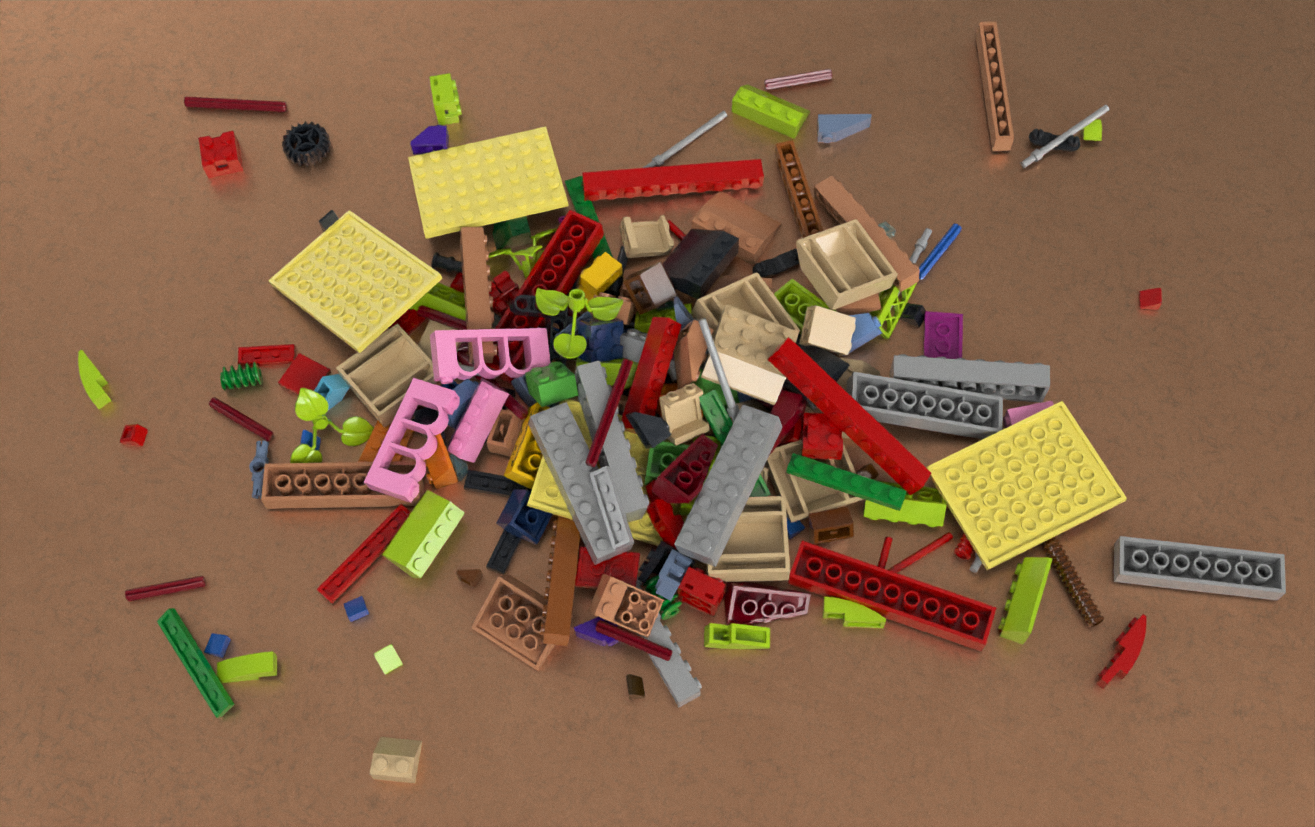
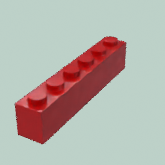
M653 317L621 419L624 429L632 434H636L625 416L626 414L638 412L651 416L655 415L682 324L669 317Z

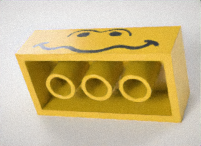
M538 402L528 409L527 418L524 419L503 475L530 489L533 488L543 454L528 425L529 419L534 414L550 409L547 406L542 407Z

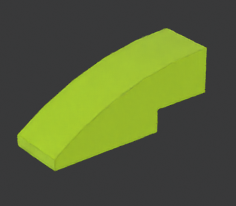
M80 350L78 352V365L82 384L92 402L100 409L112 401L102 389L108 382L83 350Z
M824 597L823 618L843 619V627L884 628L886 618L864 605L834 597Z
M709 623L704 627V647L769 649L770 628L735 623L730 625Z
M273 651L248 654L217 662V677L221 683L258 680L259 677L277 675V655Z

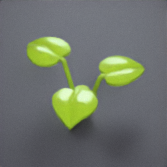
M558 228L545 230L530 237L533 239V246L525 250L522 249L512 253L511 248L500 249L489 253V258L501 254L510 255L518 265L519 270L523 271L526 280L537 263L536 251L542 248V245L536 246L537 240L550 233H555ZM515 255L525 256L526 260L521 261L522 265L517 260Z
M540 288L536 290V304L542 313L555 316L560 310L565 311L568 305L573 311L571 335L564 333L554 339V349L564 358L579 357L586 349L585 338L579 335L575 336L577 312H580L584 305L588 312H593L595 319L601 321L614 319L623 305L622 299L612 297H596L588 302L584 291L581 289L571 290L568 297L559 291L543 290Z
M300 388L295 404V412L304 421L312 420L314 425L312 427L313 444L312 447L308 444L297 446L291 455L290 463H322L321 452L315 450L317 429H325L328 424L339 433H342L341 441L348 446H358L366 442L370 438L374 427L366 419L353 416L345 420L342 426L343 429H340L326 416L329 407L327 400L313 390Z

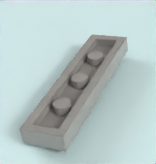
M610 466L602 467L590 473L613 550H618L634 543Z

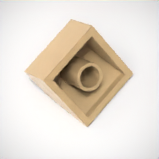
M380 737L373 752L369 774L373 779L415 783L422 741Z

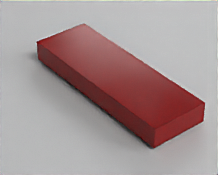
M295 344L238 347L237 364H241L242 367H245L246 363L249 366H253V362H256L257 366L291 364L296 357Z

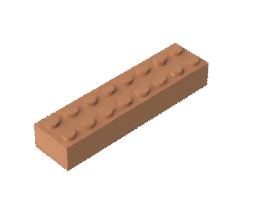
M393 461L390 463L388 470L398 474H408L415 468L416 461ZM373 462L265 464L261 501L267 509L398 507L400 504L403 506H416L423 496L424 477L417 482L420 485L418 495L413 499L412 503L372 490L364 483Z

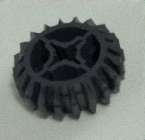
M305 121L302 125L298 123L296 127L291 126L292 130H286L287 135L283 136L284 141H282L283 152L292 163H298L300 167L303 164L308 167L309 163L315 165L316 161L321 162V157L326 158V153L330 152V137L319 123L315 125L313 122L308 124Z

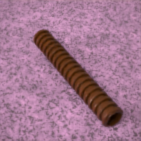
M1055 536L1041 543V545H1044L1043 549L1047 550L1046 554L1050 556L1049 558H1052V565L1056 566L1055 570L1059 572V577H1062V582L1066 583L1065 587L1069 588L1068 592L1072 594L1071 598L1075 599L1074 603L1078 604V610L1082 611L1081 615L1085 616L1084 620L1088 621V627H1093L1103 622L1104 616L1100 615L1101 611L1097 610V605H1094L1095 601L1091 599V594L1087 593L1088 589L1084 588V582L1081 583L1082 579L1078 577L1079 573L1074 571L1076 568L1072 566V561L1068 560L1069 556L1065 555L1066 551L1062 550L1063 546L1059 544V539H1056Z

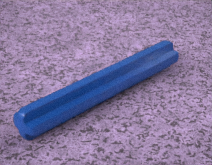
M954 223L919 266L920 280L927 275L961 232L962 227Z

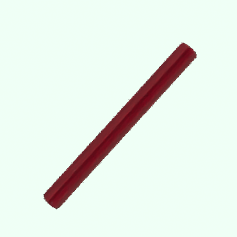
M184 97V105L186 107L286 112L287 110L285 101Z
M463 350L457 351V361L460 364L474 367V363H469V356ZM478 375L474 376L478 381L483 378L507 392L494 379H487ZM509 394L504 405L520 420L526 419L528 411Z
M623 359L585 462L590 467H595L633 365L631 360Z

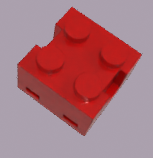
M234 130L223 132L218 137L211 138L209 135L198 138L202 167L208 179L243 171L239 141Z
M804 413L802 421V456L810 459L841 460L843 453L842 430L824 413Z
M689 567L678 587V600L715 617L725 597L724 590L726 584L720 578L705 575V572L699 568L693 569Z

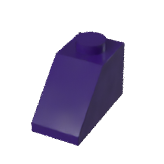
M428 126L410 142L413 154H425L449 148L447 126Z
M596 617L574 627L576 637L597 645L613 646L619 642L596 631L595 628L599 620L618 627L617 624L603 618Z

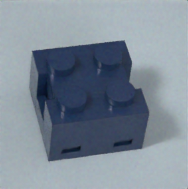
M595 318L578 321V335L583 336L586 340V349L578 358L588 363L623 358V346L620 345V336L623 333L624 321L618 318L609 321H601Z

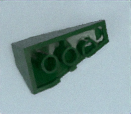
M526 216L494 223L493 238L497 250L532 243Z

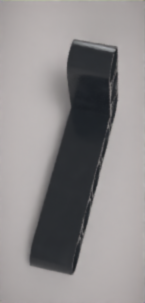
M519 295L514 298L509 305L510 311L513 314L546 318L545 328H547L550 363L554 360L562 362L566 366V357L564 358L558 354L553 348L552 343L556 338L554 335L567 327L568 306L565 311L560 310V313L550 316L536 309V296ZM517 301L522 302L523 309L517 306ZM553 323L559 326V331L553 328Z

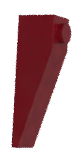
M785 390L780 391L770 414L779 417L782 429L770 454L799 421L801 414H804L806 403L802 395Z
M702 433L657 477L651 491L666 503L689 504L703 487L718 445Z
M748 581L727 582L724 598L726 625L735 623L753 626V624L767 623L774 619H785L808 614L811 594Z

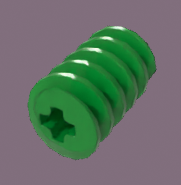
M253 362L252 368L246 363L245 369L242 368L241 364H238L237 370L231 365L230 371H227L226 367L223 366L220 373L223 390H226L227 386L230 390L234 389L235 385L237 388H241L242 383L245 387H248L250 383L256 386L257 380L260 385L263 384L262 373L256 362Z
M657 575L647 580L643 586H646L645 589L648 593L664 599L659 613L662 614V620H667L680 612L679 607L682 605V602H675L678 598L677 594L670 601L655 593L657 591L655 586L660 578Z

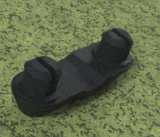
M1036 128L1029 134V140L1033 145L1044 147L1060 135H1054ZM1071 135L1067 140L1053 148V150L1076 151L1080 148V139L1078 136L1074 137V135Z
M797 249L756 263L752 270L753 274L757 272L763 278L786 271L790 267L799 264Z

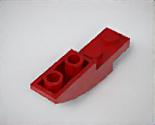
M654 480L645 486L651 502L647 508V513L662 540L677 549L674 544L682 530L684 521L681 515L674 516L670 503H666L651 491L656 482Z
M1142 614L1139 619L1134 617L1127 625L1130 630L1127 633L1122 632L1115 640L1118 644L1114 648L1117 653L1110 660L1113 664L1109 669L1105 666L1098 675L1101 679L1097 682V685L1102 689L1109 684L1115 675L1123 679L1134 666L1145 639L1146 615Z

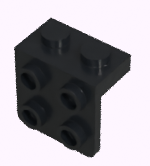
M661 540L656 550L652 548L646 557L648 561L644 560L640 566L639 571H641L638 580L645 583L652 571L659 575L672 549L677 552L679 551ZM692 559V562H691V564H690V566H689V567H691V568H692V567L694 566V564H695V561H694L693 559Z

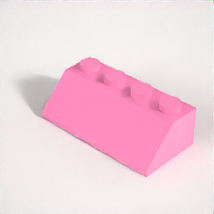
M481 378L447 445V451L460 459L474 463L509 393Z

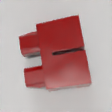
M506 270L492 279L491 292H489V296L493 297V307H490V309L494 313L497 311L502 316L509 307L507 303L512 301L519 291V285L515 284Z

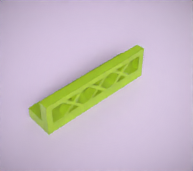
M917 283L901 292V302L898 300L899 290L893 284L891 288L879 293L881 309L872 311L869 314L873 317L876 316L881 325H883L885 320L887 321L886 331L882 326L879 327L882 331L880 335L884 339L890 338ZM894 305L895 314L891 317L890 309Z

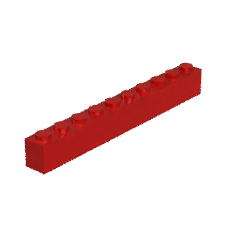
M761 159L582 172L584 201L613 200L616 198L639 196L650 197L652 195L666 196L690 192L703 193L705 191L739 190L742 188L755 189L762 187L764 181Z
M789 337L785 339L767 360L906 490L910 496L923 488L931 472Z

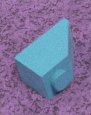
M339 374L323 376L314 391L321 394L327 400L328 410H330L342 401L350 386Z

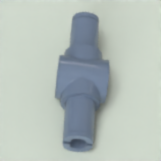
M261 441L256 442V456L249 465L253 481L252 497L255 499H259V496L260 499L262 497L264 469L260 472H257V470L264 467L265 464H269V458L267 457L269 442L262 441V444Z

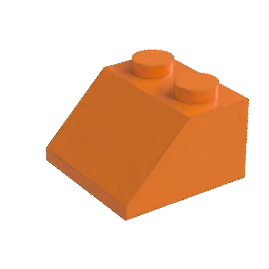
M441 433L435 436L438 444L436 451L431 457L423 460L429 469V473L426 474L430 485L434 483L436 490L458 482Z

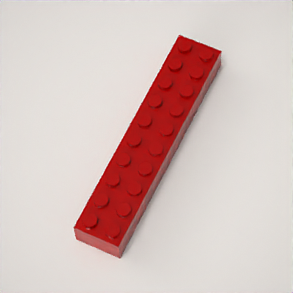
M569 210L515 298L519 295L536 296L537 288L559 291L567 296L604 236L602 224ZM517 301V306L523 309L522 302ZM508 307L495 329L545 328L546 318L515 315ZM493 341V344H497V356H493V363H485V365L490 370L498 371L500 368L498 341ZM508 341L510 362L514 368L521 370L525 364L523 341ZM504 372L497 377L511 385V381L515 379L509 377Z
M801 541L787 583L823 597L840 598L864 605L886 619L982 652L986 645L997 609L994 606L805 541Z

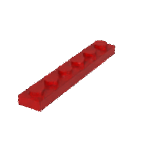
M400 504L316 590L333 604L385 551L411 512Z

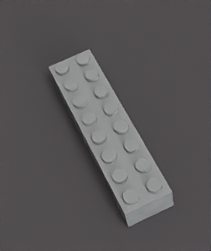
M900 354L898 356L894 355L890 369V378L1003 397V400L1043 402L1050 388V365L1042 363L1024 364L1023 362L1005 363L1001 360L990 362L983 359L974 361L964 358H928L923 355L912 357Z
M600 361L579 365L575 371L578 399L592 442L612 391L610 384L607 385L605 379L607 378L606 370L604 367H601ZM617 406L598 461L601 468L610 466L629 523L643 518L649 506V500L647 495L643 494L641 488L643 487L641 476H637L635 470L637 464L635 458L630 455V442L624 437V424L622 420L619 421L617 414L619 410Z
M853 372L847 380L846 392L878 422L978 439H985L1002 430L1003 397Z
M567 402L530 416L528 425L594 565L631 550L634 543L618 550H613L590 477V473L598 470L597 464L595 467L585 464L590 450Z
M742 405L674 544L679 553L716 567L782 429L778 416Z
M1120 536L1114 544V582L1278 601L1286 593L1285 555Z

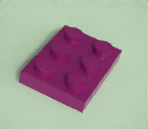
M925 311L923 356L928 358L946 357L947 359L962 358L963 314Z

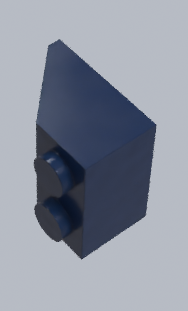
M514 489L496 524L512 535L533 544H538L553 514L527 506L531 492Z

